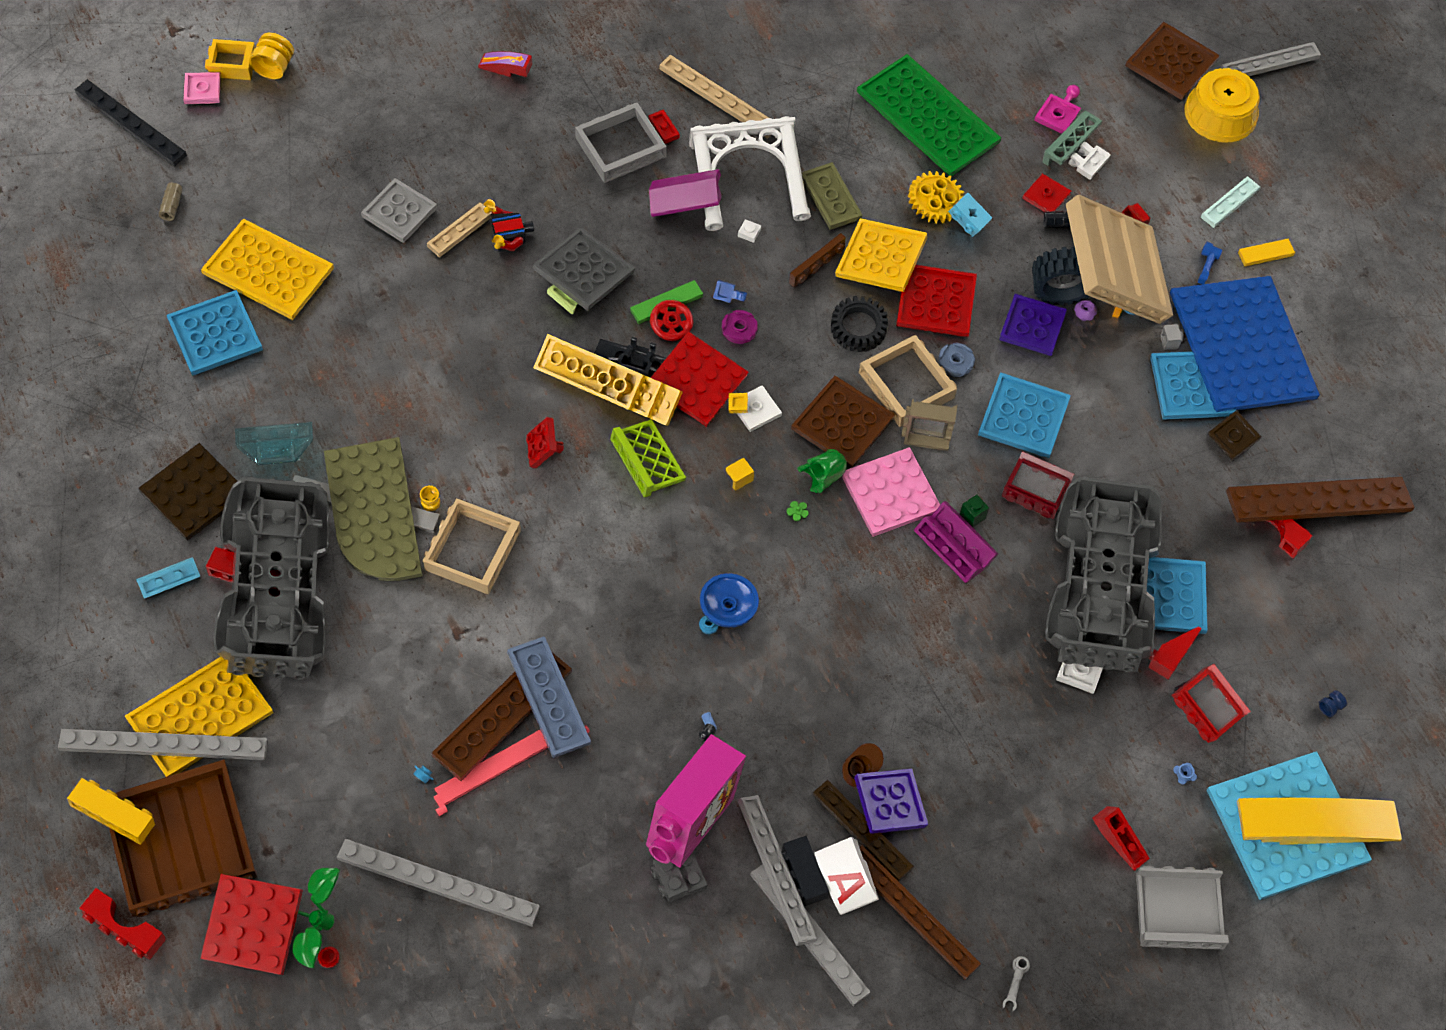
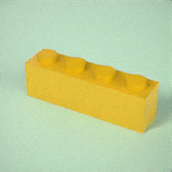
M81 778L67 797L69 805L141 845L155 825L153 815L146 809L139 810L127 799H124V801L119 799L113 791L109 789L105 791L99 788V784L95 781H87Z

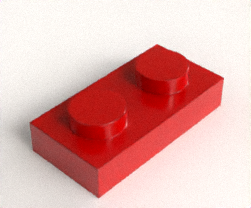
M664 109L648 115L649 121L665 144L680 138L679 132Z

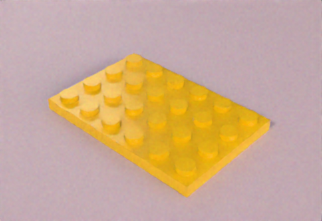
M242 219L202 267L201 272L211 279L233 290H237V292L293 320L332 272L334 265Z
M219 657L125 715V718L135 732L237 737L274 712L247 674L233 675L232 673H227L228 661ZM151 755L165 777L178 774L204 758Z

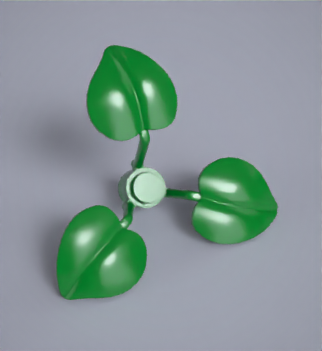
M320 868L309 879L308 891L312 894L311 900L320 910H315L310 914L298 910V914L308 917L309 922L314 927L306 928L305 933H299L295 937L293 954L299 963L309 968H314L315 960L321 948L322 935L319 931L322 929L327 931L334 924V916L329 914L328 910L324 909L321 904L329 898L340 872L338 868Z

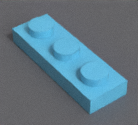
M193 557L136 580L145 599L201 576Z

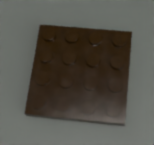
M198 443L138 489L188 541L223 514L228 494L237 480Z

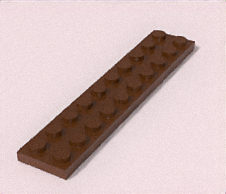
M1403 477L1228 487L1226 490L1237 523L1412 512L1415 508Z

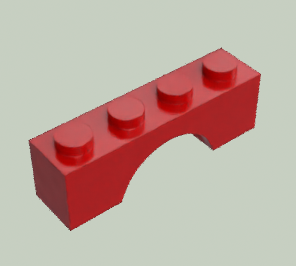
M1294 519L1268 521L1280 533L1279 547L1293 559L1309 544L1313 537L1306 528L1301 527Z
M95 888L79 908L83 913L82 918L90 924L94 922L98 924V929L107 936L110 933L116 937L115 940L123 947L128 945L133 948L132 952L142 959L145 956L150 960L165 942L164 934L146 921L135 927L119 925L115 922L114 917L117 905L112 898Z

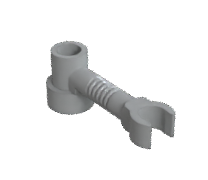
M1023 956L1015 958L1012 963V968L1015 971L1008 996L1002 1003V1008H1004L1007 1001L1012 1002V1012L1017 1007L1016 996L1023 974L1030 968L1029 960ZM1019 961H1023L1025 963L1024 968H1021L1018 965Z

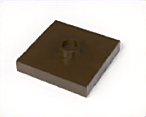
M1237 410L1208 432V436L1231 461H1234L1262 437Z

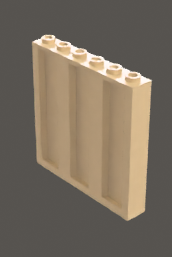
M1079 194L1067 202L1066 208L1084 293L1158 324L1172 317L1173 312L1153 227Z

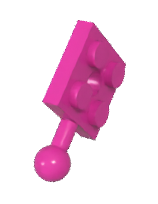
M1077 85L1068 86L1066 89L1067 95L1064 100L1050 94L1036 114L1034 121L1062 134L1075 121L1081 111L1080 107L1070 103L1072 98H1076L1080 94L1079 87ZM1058 112L1062 116H1056L1054 113Z

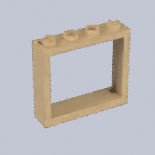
M916 335L861 362L859 374L883 406L895 414L894 420L899 427L904 424L906 410L903 409L874 368L913 349L944 389L921 402L943 405L954 399L957 391L955 382L949 379L945 369L939 366L934 355L929 353L924 342L919 340Z
M456 498L454 504L448 508L446 519L440 523V531L437 536L434 535L432 538L431 548L424 553L425 557L422 561L424 569L489 595L521 532L520 522ZM460 514L507 531L482 580L436 563Z

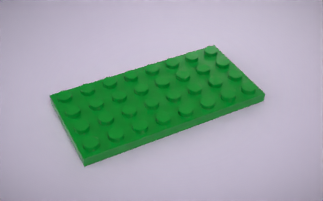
M908 54L857 87L858 94L951 177L1001 142V137Z

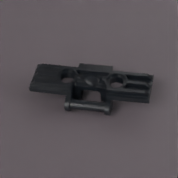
M631 337V343L628 346L600 339L594 352L596 355L650 378L656 372V369L652 368V364L661 365L666 357L655 355L656 343L651 342L650 349L637 345L636 337Z

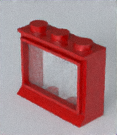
M1215 664L1203 668L1171 695L1174 698L1175 704L1184 711L1188 721L1197 728L1200 737L1207 741V743L1217 740L1241 718L1251 712Z

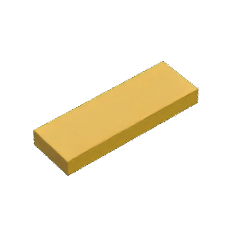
M1283 239L1239 249L1238 254L1244 267L1291 257L1294 256L1295 251L1289 239Z

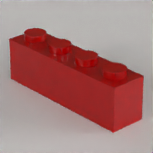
M215 547L206 564L208 575L232 583L234 552L227 548ZM278 570L270 571L272 576L278 577L281 575ZM273 587L268 591L272 596L277 597L280 595L278 588Z

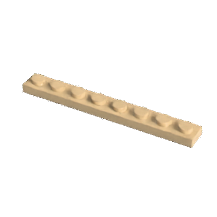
M669 55L660 64L659 69L741 122L748 120L761 121L769 118L672 55Z

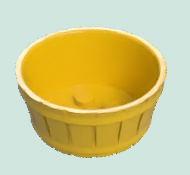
M1230 68L1215 69L1205 74L1189 94L1184 108L1185 116L1189 125L1201 136L1217 142H1236L1246 138L1255 129L1259 117L1258 104L1260 95L1255 82L1245 73ZM1230 89V91L1233 93H1231V95L1228 96L1227 93H1224V91Z

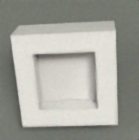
M745 219L738 231V237L754 243L761 231V225Z

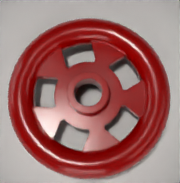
M665 300L653 308L650 315L651 328L657 336L664 340L678 341L683 339L688 331L691 332L693 315L690 309L682 302ZM668 307L676 308V312H668ZM659 313L664 314L663 320L657 319ZM680 314H684L686 320L681 321ZM672 317L675 321L671 322L669 318ZM663 325L669 329L667 333L661 329ZM681 326L683 330L677 333L674 329Z

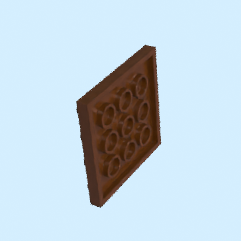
M1163 21L1126 61L1125 66L1182 100L1218 61L1220 55Z
M834 375L791 425V430L825 452L828 449L839 451L845 457L847 466L853 468L894 420L895 414Z

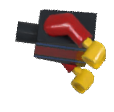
M491 199L485 201L484 206L486 207L484 212L487 214L492 212L491 223L494 232L492 242L495 243V249H498V252L504 250L515 251L526 242L525 233L534 231L533 221L522 223L519 213L503 210L495 206V202Z

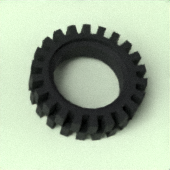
M853 296V301L848 297L845 302L842 300L839 302V306L836 305L832 313L831 333H833L834 339L837 338L839 345L843 342L842 347L845 349L849 345L850 351H854V347H857V352H862V348L866 352L869 351L870 346L872 349H875L877 344L880 345L887 333L888 318L887 312H884V307H879V302L876 301L872 304V298L865 301V296H861V300H858L857 296ZM862 312L873 318L876 328L865 336L853 335L843 326V319L850 313Z

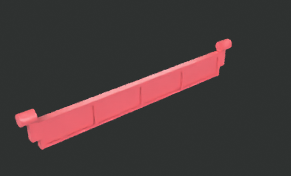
M585 725V729L587 733H589L590 730L587 727V725ZM541 730L479 763L462 781L454 777L434 788L437 793L434 796V800L439 808L435 809L437 815L440 817L448 812L445 805L547 749L548 746Z

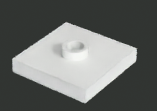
M760 386L748 392V413H737V415L751 432L781 417L782 412L765 388Z

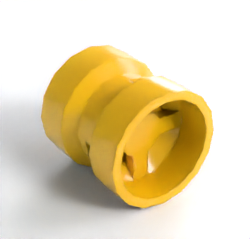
M428 485L423 487L420 491L421 505L426 511H435L440 506L439 491L434 486Z

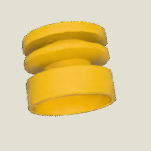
M264 33L260 36L259 42H257L256 48L250 56L249 63L259 75L268 79H280L284 75L287 65L294 54L293 45L279 34Z

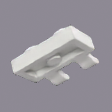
M1083 142L1078 153L1074 152L1068 163L1073 167H1077V172L1091 180L1109 160L1111 154L1097 145L1093 148L1087 142Z

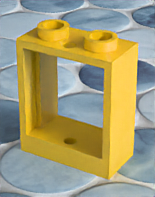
M213 39L212 45L208 48L209 58L205 61V69L208 72H220L221 78L251 80L253 68L249 60L255 49L254 42ZM217 54H243L242 65L216 63Z

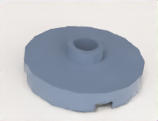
M953 343L945 345L940 350L938 363L940 367L942 366L945 369L946 374L961 377L969 374L973 369L975 356L971 348L965 344Z

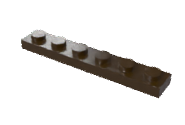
M826 780L813 792L812 795L898 882L913 869L914 866L881 833L870 834L866 818L829 780Z

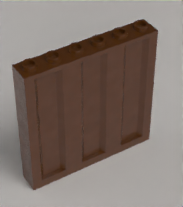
M224 759L115 793L119 799L131 801L139 810L146 809L153 815L155 823L141 845L109 828L129 911L133 917H143L154 910H165L170 905L176 903L184 904L198 896H209L212 892L217 891L221 874L250 880L258 878L230 774Z

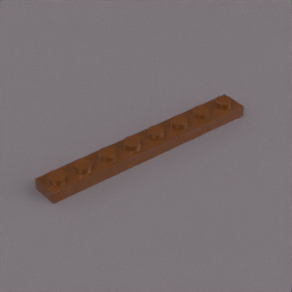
M861 845L859 848L863 859L867 862L876 891L966 980L980 967L981 963Z

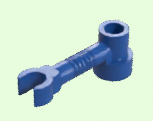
M1206 241L1201 255L1206 256L1207 260L1197 281L1200 284H1205L1214 260L1219 259L1222 253V249L1213 246L1208 241Z

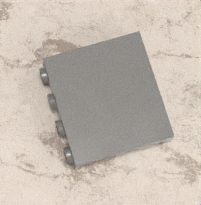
M1150 865L1139 868L1136 874L1140 946L1224 950L1229 941L1228 935L1224 934L1220 877L1223 871H1217L1215 868L1195 870L1194 867L1175 869L1172 866L1154 868V866Z

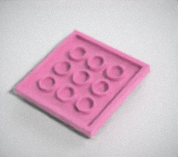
M910 447L847 469L842 476L872 537L921 520L925 516H932L940 506Z

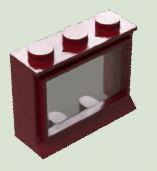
M1022 451L1004 487L1002 497L1009 502L1022 505L1025 509L1038 512L1043 517L1054 519L1060 508L1063 496L1073 480L1074 473Z

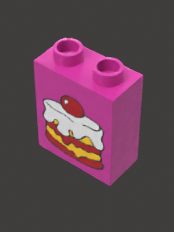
M712 734L708 737L656 802L646 846L649 848L650 854L657 861L664 864L672 862L681 868L733 801L746 755Z

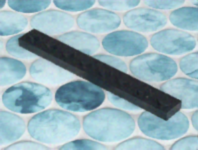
M88 79L74 89L79 97L171 165L176 166L187 156L185 150Z

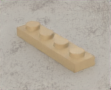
M478 203L427 242V247L440 258L491 218L492 212L485 213V206L482 203Z

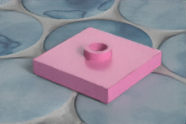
M220 72L185 73L184 104L220 103Z

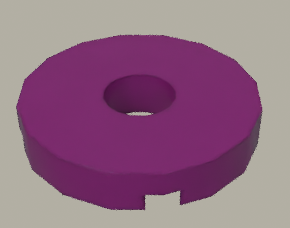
M735 310L733 313L725 315L722 320V333L728 341L743 344L750 342L757 334L758 322L747 311ZM737 324H742L744 328L737 329L735 326Z

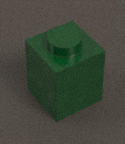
M976 494L962 504L960 515L974 527L986 519L989 507Z

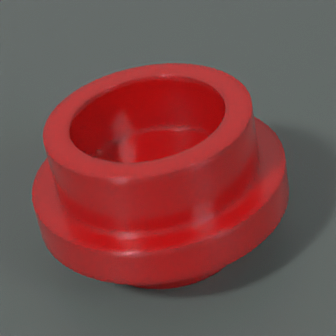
M331 946L323 948L318 954V961L325 968L336 966L340 959L338 950Z

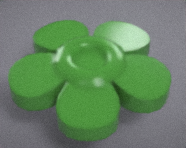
M797 501L790 503L791 508L787 509V515L793 516L794 521H800L801 517L806 518L809 512L806 510V503L801 502L799 506Z

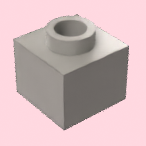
M1178 324L1163 326L1160 337L1164 350L1179 349L1180 343L1183 342V332L1179 330Z

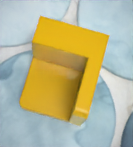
M745 458L736 461L725 469L733 480V489L735 491L754 480V470Z

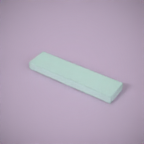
M1247 176L1203 212L1201 218L1215 228L1260 190V186Z

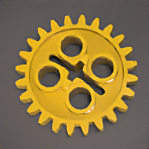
M929 171L928 175L922 173L921 177L917 176L916 180L912 181L908 190L909 204H913L911 209H917L916 215L923 214L922 219L928 217V222L931 219H934L936 224L938 220L944 223L947 219L950 222L952 216L948 211L964 194V191L960 190L961 185H955L957 180L951 181V175L946 178L944 172L941 176L938 171H936L935 175L931 171Z

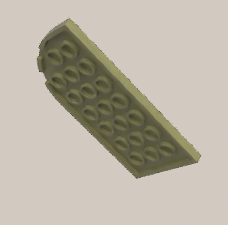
M396 437L324 451L336 536L345 559L360 573L383 581H400L422 577L400 438Z

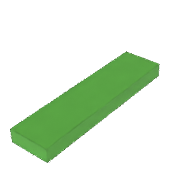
M693 280L632 306L630 311L637 323L641 324L650 320L651 312L658 303L665 300H676L683 304H688L702 298L703 292L696 281ZM668 307V312L676 308Z

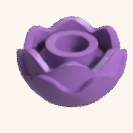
M1082 300L1074 308L1076 316L1083 321L1092 320L1097 315V307L1090 300Z

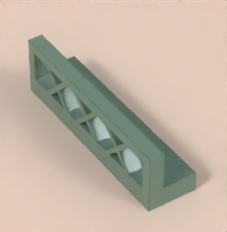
M1085 110L1045 151L1042 162L1047 166L1052 161L1062 165L1101 125L1102 120ZM1089 120H1091V121L1094 122L1095 124H1094V125H1088ZM1081 131H1084L1083 136H1077ZM1072 141H1074L1073 146H1068ZM1063 151L1064 156L1062 158L1058 157V155Z

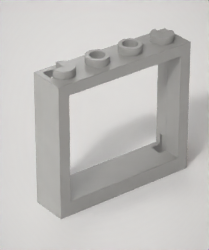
M638 102L575 127L576 140L604 183L666 158L667 146ZM636 117L654 146L605 165L587 136Z

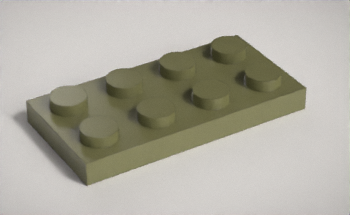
M833 162L801 172L803 183L830 230L858 221L860 218L862 219L861 211Z

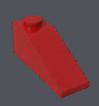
M1198 626L1162 644L1158 651L1154 649L1153 655L1149 657L1151 663L1148 668L1169 680L1202 628Z
M1107 806L1092 817L1101 834L1132 870H1136L1150 859L1119 807Z

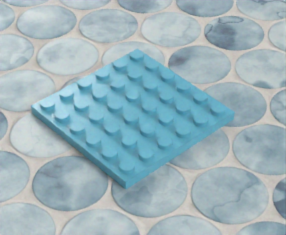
M1317 751L1207 788L1211 801L1259 900L1361 866L1372 860L1363 842L1280 845L1279 842L1243 840L1237 806L1239 798H1340Z

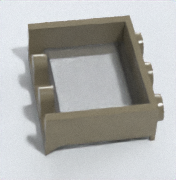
M912 399L911 406L906 408L901 436L905 437L904 444L948 451L956 420L957 405L950 408L949 406L914 402V399Z

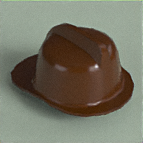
M872 743L862 744L845 759L842 774L847 784L857 788L854 779L856 774L878 772L884 760L880 747Z

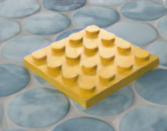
M860 218L836 269V277L904 292L928 238L927 233Z

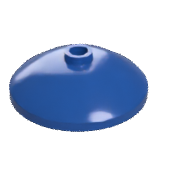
M731 573L717 575L707 581L701 590L700 606L702 612L716 625L722 627L744 625L754 617L758 609L759 597L756 588L749 580L740 575Z

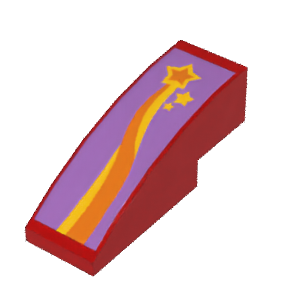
M507 51L484 53L478 68L511 77L512 73L527 77L532 66V56Z

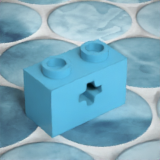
M966 193L948 211L952 218L972 237L992 219L987 211L969 193Z

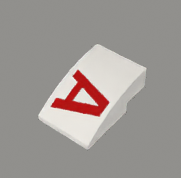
M850 837L814 852L829 893L840 915L879 900L867 862L862 857L856 839Z

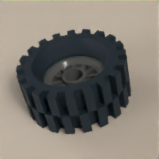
M1061 247L1062 250L1054 248L1052 252L1045 251L1043 256L1039 255L1036 258L1037 261L1034 260L1032 266L1034 293L1038 299L1041 298L1043 302L1049 301V304L1052 305L1055 302L1058 305L1068 302V305L1073 304V301L1078 303L1082 301V298L1088 299L1090 297L1084 293L1075 247H1071V249Z

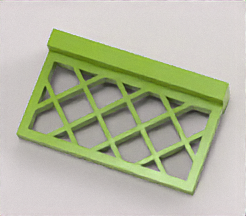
M652 419L623 429L620 426L613 428L610 440L644 498L651 496L653 491L685 481L686 476ZM650 427L652 435L641 432V430ZM632 433L637 435L635 441L628 439L625 434ZM639 436L649 439L648 445L637 442ZM651 441L659 443L661 446L660 450L651 447ZM635 446L645 449L644 455L636 453L634 451ZM647 451L658 454L656 460L647 457ZM660 455L667 457L670 461L669 464L658 461ZM643 461L654 464L653 469L645 468ZM656 465L667 469L665 475L654 471ZM669 470L674 471L678 474V477L667 476ZM652 475L663 479L662 482L654 485L651 480Z

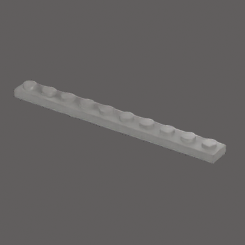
M61 729L58 749L59 751L265 760L268 740L267 738Z
M348 839L344 840L337 856L339 861L533 927L540 909L538 904Z

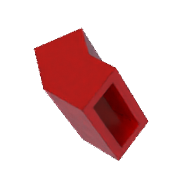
M1139 203L1128 205L1121 212L1145 224H1149L1151 219Z

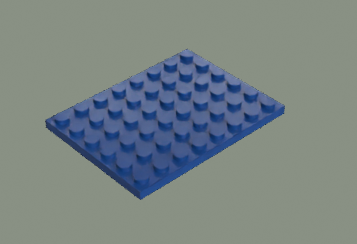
M1271 276L1171 288L1169 293L1216 412L1318 399L1320 396Z

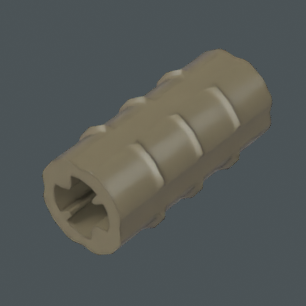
M171 182L167 184L164 191L165 194L159 211V217L167 221L174 220L182 194V186Z

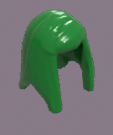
M828 449L825 453L808 459L807 463L797 467V470L799 472H806L812 477L811 492L821 493L844 475L847 461L839 451Z

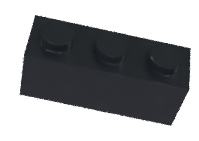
M807 836L783 843L781 853L788 864L790 875L796 884L804 907L828 899L829 890Z

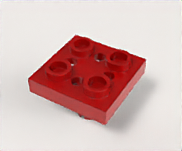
M546 417L527 434L529 465L532 468L539 467L555 452L560 454L564 449V443L555 440L553 418Z

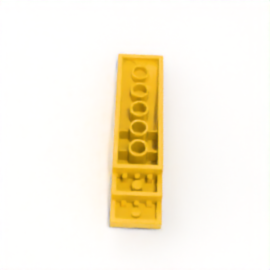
M549 334L546 336L533 367L666 426L669 425L683 392Z
M1239 798L1237 800L1243 840L1279 842L1280 845L1402 840L1394 801L1345 798Z

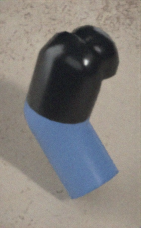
M710 712L701 716L705 724L703 731L699 732V738L702 741H706L717 730Z

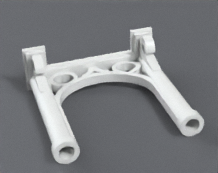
M784 116L780 119L766 118L761 121L748 120L742 123L731 122L729 124H713L704 127L699 125L690 129L689 147L695 149L698 173L715 170L718 162L734 150L741 148L766 150L775 155L785 168L793 219L795 221H805L811 217L810 209L807 207L794 133L795 117ZM759 134L758 141H756V138H753L749 135ZM774 135L777 141L770 145L763 140V137ZM729 137H739V138L736 139V140H734V141H733V144H731V140H730ZM723 140L727 143V146L721 150L715 148L712 143ZM780 143L782 145L783 153L779 149H777ZM709 150H710L713 154H716V157L714 158L712 164H711V159H710ZM720 205L704 208L706 230L716 231L721 229L723 221Z

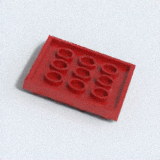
M915 265L904 292H901L896 326L968 337L977 274Z
M688 331L651 378L683 391L676 407L707 427L729 400V393H734L749 372Z
M221 874L200 959L283 975L303 890Z

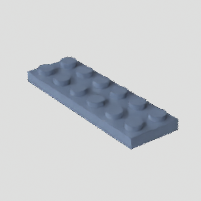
M545 636L507 649V654L552 757L555 758L590 745L591 740Z

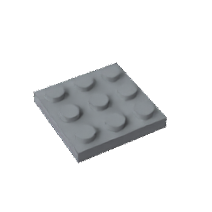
M394 178L361 212V216L404 243L437 209V204Z

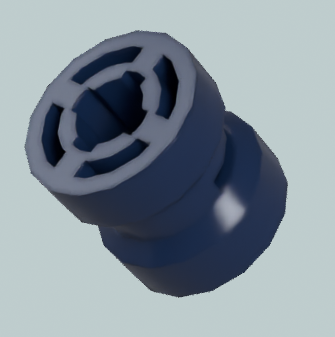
M1334 690L1329 694L1328 698L1321 699L1318 704L1320 710L1327 717H1333L1337 710H1342L1347 706V700L1341 692Z

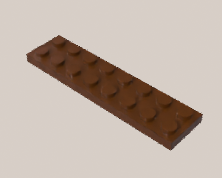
M552 653L562 677L565 679L572 673V668ZM516 672L499 686L431 753V756L460 781L532 712Z

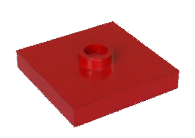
M1042 173L1025 192L1022 199L1043 212L1057 211L1071 195L1072 191Z

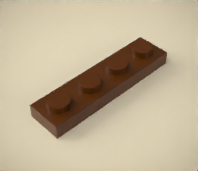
M840 233L790 272L789 284L793 287L799 283L802 284L810 274L816 273L824 263H829L834 255L840 254L845 248L846 237Z

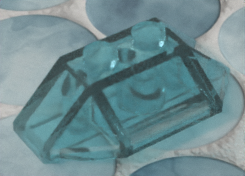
M312 422L235 428L236 447L256 465L296 462L313 441Z

